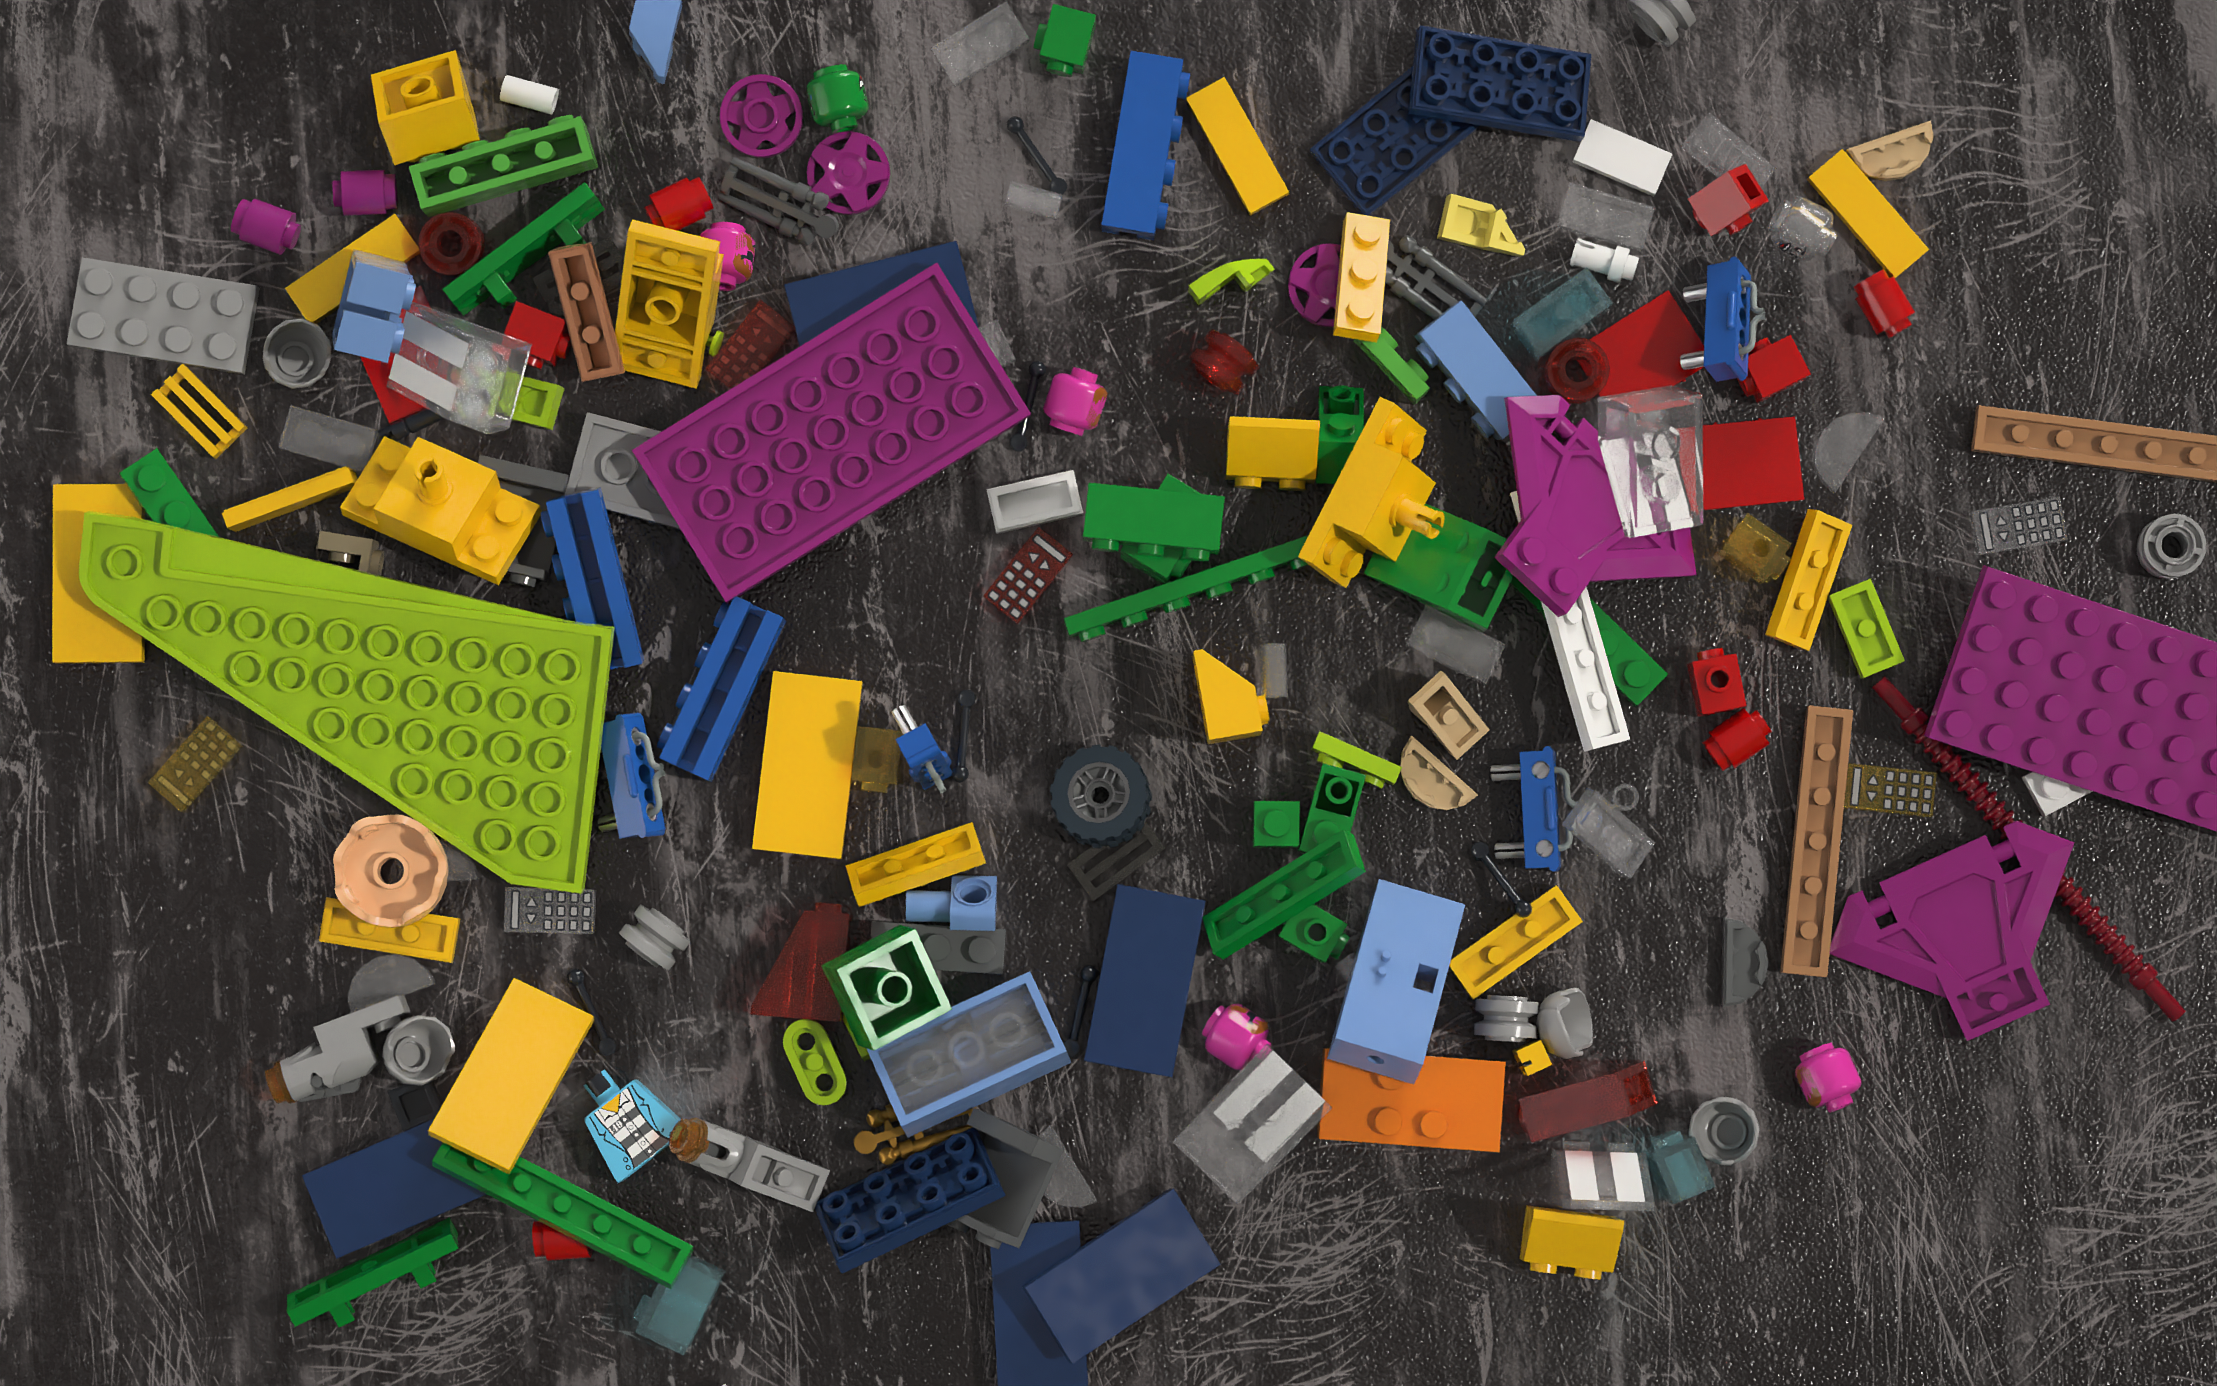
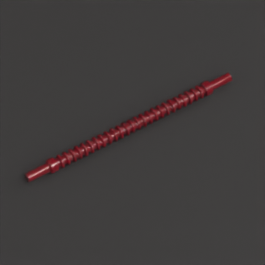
M1886 676L1881 678L1872 688L1902 720L1900 727L1906 734H1914L1916 736L1914 740L1916 744H1924L1923 752H1931L1934 757L1931 761L1933 763H1941L1940 771L1942 773L1946 771L1950 773L1949 781L1958 782L1957 790L1959 792L1965 790L1968 794L1966 800H1974L1976 802L1974 809L1976 811L1982 809L1985 813L1983 819H1991L1993 821L1992 829L1996 830L1999 828L2002 832L2000 838L2006 839L2007 836L2003 827L2015 822L2012 818L2014 811H2006L2003 808L2006 804L2005 801L2001 800L1998 802L1995 799L1997 792H1989L1986 789L1988 782L1984 781L1981 783L1978 780L1980 773H1972L1969 770L1971 763L1966 762L1964 764L1960 760L1963 756L1962 753L1955 754L1952 751L1954 746L1924 736L1928 725V715L1920 707L1915 709ZM2065 869L2055 897L2060 896L2062 898L2060 905L2062 907L2068 905L2071 909L2069 915H2077L2079 917L2077 924L2079 926L2085 924L2088 927L2086 934L2089 936L2094 934L2096 936L2095 944H2103L2105 946L2103 953L2106 955L2111 953L2114 957L2112 963H2120L2122 965L2120 972L2122 974L2128 972L2130 975L2128 981L2136 990L2143 989L2172 1022L2179 1019L2186 1010L2156 978L2158 975L2157 970L2150 963L2144 964L2141 961L2143 959L2142 954L2135 955L2133 953L2135 946L2133 944L2127 946L2124 943L2126 936L2123 934L2118 936L2116 934L2117 926H2109L2107 924L2109 917L2106 915L2101 917L2098 914L2100 907H2092L2090 905L2091 897L2087 896L2084 898L2081 895L2083 888L2080 886L2075 888L2072 885L2074 878H2066L2064 876Z

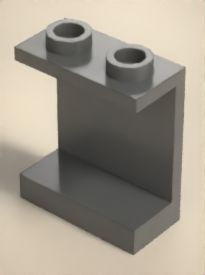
M479 456V464L497 472L502 489L540 505L541 511L547 510L546 501L565 495L569 481L567 474L488 456ZM541 516L506 572L510 574L508 582L528 587H535L536 580L548 582L553 563L552 555L555 554L556 541L554 536L546 537Z
M974 1108L967 1124L986 1133L983 1143L1006 1196L946 1225L964 1233H967L971 1227L977 1230L974 1239L996 1249L1000 1248L1002 1242L1020 1248L1064 1149L999 1117Z

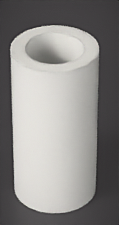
M506 75L500 92V101L552 115L557 104L559 89Z

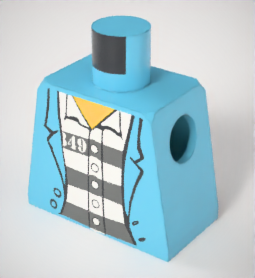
M604 1069L584 1085L585 1089L599 1106L586 1116L584 1121L618 1183L623 1182L688 1131V1125L637 1079L631 1081L620 1090Z

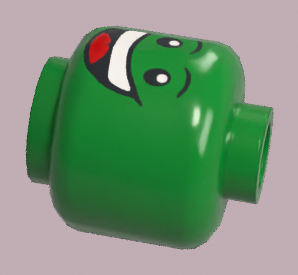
M845 64L829 66L814 72V79L806 87L813 121L819 126L831 127L832 133L846 132L857 128V120L866 115L869 109L861 75L855 71L848 70Z

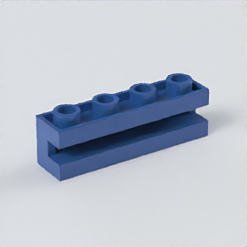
M1137 51L1130 52L1101 225L1102 232L1119 235L1121 231L1137 234V238L1154 240L1156 229H1165L1169 203L1160 202L1163 185L1172 186L1176 160L1168 159L1170 142L1179 143L1183 117L1176 116L1175 112L1178 98L1185 100L1187 98L1190 73L1182 72L1183 59Z
M601 487L549 499L546 501L547 510L541 511V519L546 537H555L559 554L552 555V562L557 580L566 581L569 597L563 598V606L567 620L615 627L610 670L623 666L627 668L642 664L645 659Z
M737 596L733 598L731 604L725 601L722 603L713 623V626L719 628L712 645L707 642L703 644L694 664L695 667L700 669L694 684L691 685L686 682L676 702L675 707L682 710L675 725L666 724L657 743V748L662 750L660 759L712 782L786 623L783 617L761 609Z

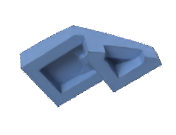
M636 0L629 26V35L633 40V50L638 57L642 56L649 65L655 80L658 83L665 84L673 53L672 43L682 9V0Z

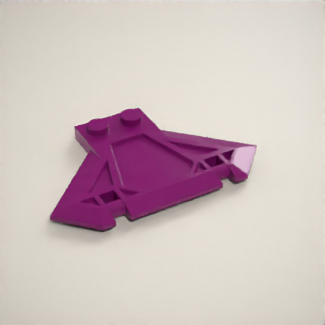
M1560 395L1504 398L1521 521L1494 558L1557 617L1569 612L1589 582L1691 577L1697 575L1690 525L1669 528L1664 509L1659 505L1661 498L1657 486L1638 468L1637 471L1652 523L1658 529L1656 532L1632 535L1606 444L1607 439L1585 418H1581L1576 425L1570 422L1564 416L1570 407V404ZM1553 431L1563 439L1562 443L1552 435Z
M2015 821L2003 827L2008 840L1991 847L1986 835H1983L1879 882L1885 894L1879 898L1867 902L1862 890L1848 896L1830 944V954L1947 998L1967 1041L2048 1006L2050 1003L2030 961L2075 842ZM2016 856L2020 866L2003 873L1999 863ZM1892 911L1897 921L1880 929L1876 918Z

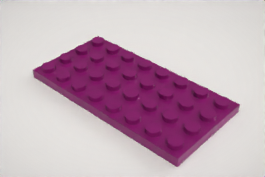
M935 263L634 448L632 452L726 603H729L736 596L742 595L1031 416V413L938 263Z
M1983 565L1924 736L2217 832V642Z

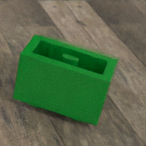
M1425 503L1424 506L1444 513L1443 527L1426 521L1433 528L1440 531L1439 535L1434 539H1429L1425 535L1412 530L1396 562L1373 553L1363 574L1484 633L1513 578V575L1494 558L1507 539L1486 528Z

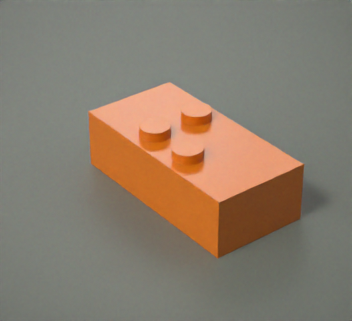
M1323 1048L1320 1096L1326 1101L1319 1107L1318 1139L1500 1152L1506 1062L1425 1056L1423 1066L1415 1083L1410 1084L1327 1059L1329 1048Z

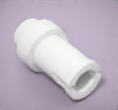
M1578 237L1570 265L1608 275L1607 280L1620 283L1622 278L1630 281L1633 280L1639 257L1629 255L1630 249L1617 245L1615 250L1582 240V238Z

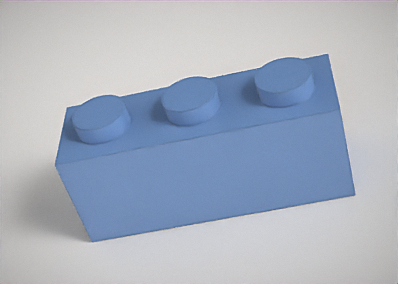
M1461 300L1452 305L1414 336L1420 343L1415 349L1430 368L1437 365L1448 378L1443 384L1450 395L1458 403L1465 400L1475 413L1471 420L1477 429L1486 438L1493 435L1496 440H1501L1509 435L1504 398L1537 395Z

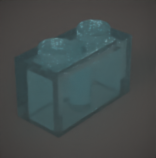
M1586 267L1516 317L1510 327L1537 362L1607 312L1613 302Z
M1674 1129L1651 1138L1650 1141L1653 1147L1643 1150L1663 1201L1676 1204L1715 1188L1695 1136L1681 1134V1131Z
M691 1254L672 1289L658 1283L652 1297L643 1295L633 1316L634 1320L639 1321L635 1333L684 1356L698 1332L726 1271Z

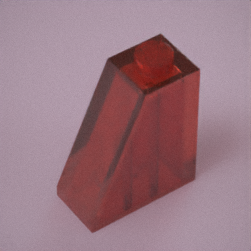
M815 902V911L804 910L754 999L750 1015L843 1022V1011L821 966L849 951L852 915L842 913V904Z
M1642 1061L1519 1099L1521 1107L1518 1110V1117L1524 1132L1529 1133L1532 1143L1632 1116L1656 1105L1657 1100L1646 1063Z

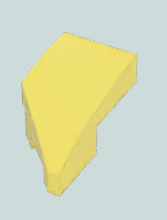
M1454 194L1446 196L1437 239L1518 257L1524 256L1525 253L1522 242L1516 240L1505 221L1507 217L1502 209L1496 210L1491 204Z

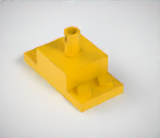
M632 220L627 234L615 335L625 371L697 389L702 373L705 345L715 320L724 254L719 253L720 241Z
M1379 397L1298 555L1300 559L1331 582L1347 588L1351 578L1359 573L1366 549L1396 562L1412 530L1425 535L1429 539H1434L1439 535L1440 531L1433 528L1426 521L1440 527L1444 525L1445 516L1443 512L1424 506L1436 482L1411 462L1412 459H1415L1420 454L1427 430L1394 402Z
M384 436L340 506L343 516L496 585L500 584L541 516L540 505L502 489L496 471L420 437H417L410 448Z

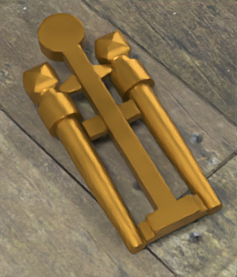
M888 1104L885 1105L886 1109L884 1110L875 1109L869 1111L866 1117L867 1123L871 1127H879L884 1122L885 1131L875 1135L870 1131L859 1132L855 1136L854 1147L862 1154H869L875 1150L877 1143L888 1140L892 1148H882L878 1156L880 1162L889 1165L894 1163L897 1158L902 1157L905 1160L912 1154L937 1145L954 1134L962 1133L972 1128V1126L967 1124L924 1137L921 1131L914 1135V1141L908 1139L899 1142L897 1146L896 1137L904 1135L905 1132L901 1126L892 1127L890 1122L897 1121L898 1118L892 1105ZM974 1108L969 1109V1110H967V1111H965V1112H963V1113H961V1114H958V1115H956V1116H954V1117H952V1118H955V1117H958V1116H961V1115H964V1114H967V1113H968L969 1118H970L971 1113H972V1111H973Z

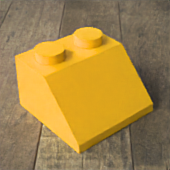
M456 50L371 74L378 123L394 165L405 162H417L425 156L449 149H462L464 145L480 141L475 113Z
M1230 416L1227 435L1225 480H1235L1234 487L1259 489L1261 488V481L1279 482L1280 490H1306V484H1314L1316 480L1320 421Z
M1203 649L1193 651L1192 659L1207 744L1260 736L1263 731L1262 725L1269 722L1265 695L1257 696L1253 684Z
M1526 1205L1520 1259L1530 1262V1271L1556 1274L1557 1266L1575 1268L1574 1276L1601 1280L1602 1271L1614 1272L1624 1228V1220L1614 1216Z

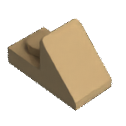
M1442 671L1437 673L1408 700L1410 711L1428 726L1444 748L1456 760L1490 730Z

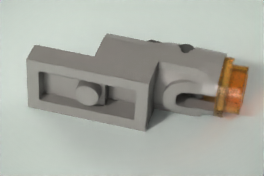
M395 996L313 1027L320 1044L319 1046H316L314 1042L293 1056L274 1062L273 1068L265 1070L266 1081L275 1102L279 1104L287 1101L289 1104H292L298 1100L299 1102H306L357 1092L360 1088L361 1078L368 1075L380 1062L369 1028L374 1026L376 1033L392 1029L401 1022L400 1016L410 1013L405 996Z
M684 1118L678 1121L669 1139V1148L672 1153L677 1155L679 1160L727 1178L745 1188L811 1212L814 1211L830 1170L698 1118H691L689 1120Z

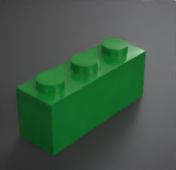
M1089 483L1083 541L1092 542L1091 549L1098 551L1118 552L1119 545L1137 546V554L1162 557L1164 556V549L1182 551L1183 559L1209 561L1210 554H1219L1225 496Z

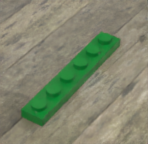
M1308 536L1064 618V623L1069 638L1079 636L1081 642H1086L1105 635V626L1121 621L1123 628L1145 622L1148 620L1146 612L1163 607L1165 614L1186 608L1191 605L1188 599L1202 593H1206L1207 599L1225 595L1233 591L1232 583L1248 578L1250 585H1254L1274 578L1273 569L1290 564L1292 571L1308 567L1310 565L1298 557Z
M442 1143L432 1160V1166L669 1289L673 1288L693 1252V1246L520 1156L510 1174L445 1143Z

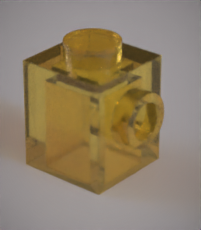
M1747 513L1738 522L1717 554L1761 584L1769 576L1775 580L1780 576L1791 560L1785 553L1792 543Z
M857 726L852 780L854 782H862L861 791L888 793V785L898 786L902 751L895 739L903 735L902 731Z

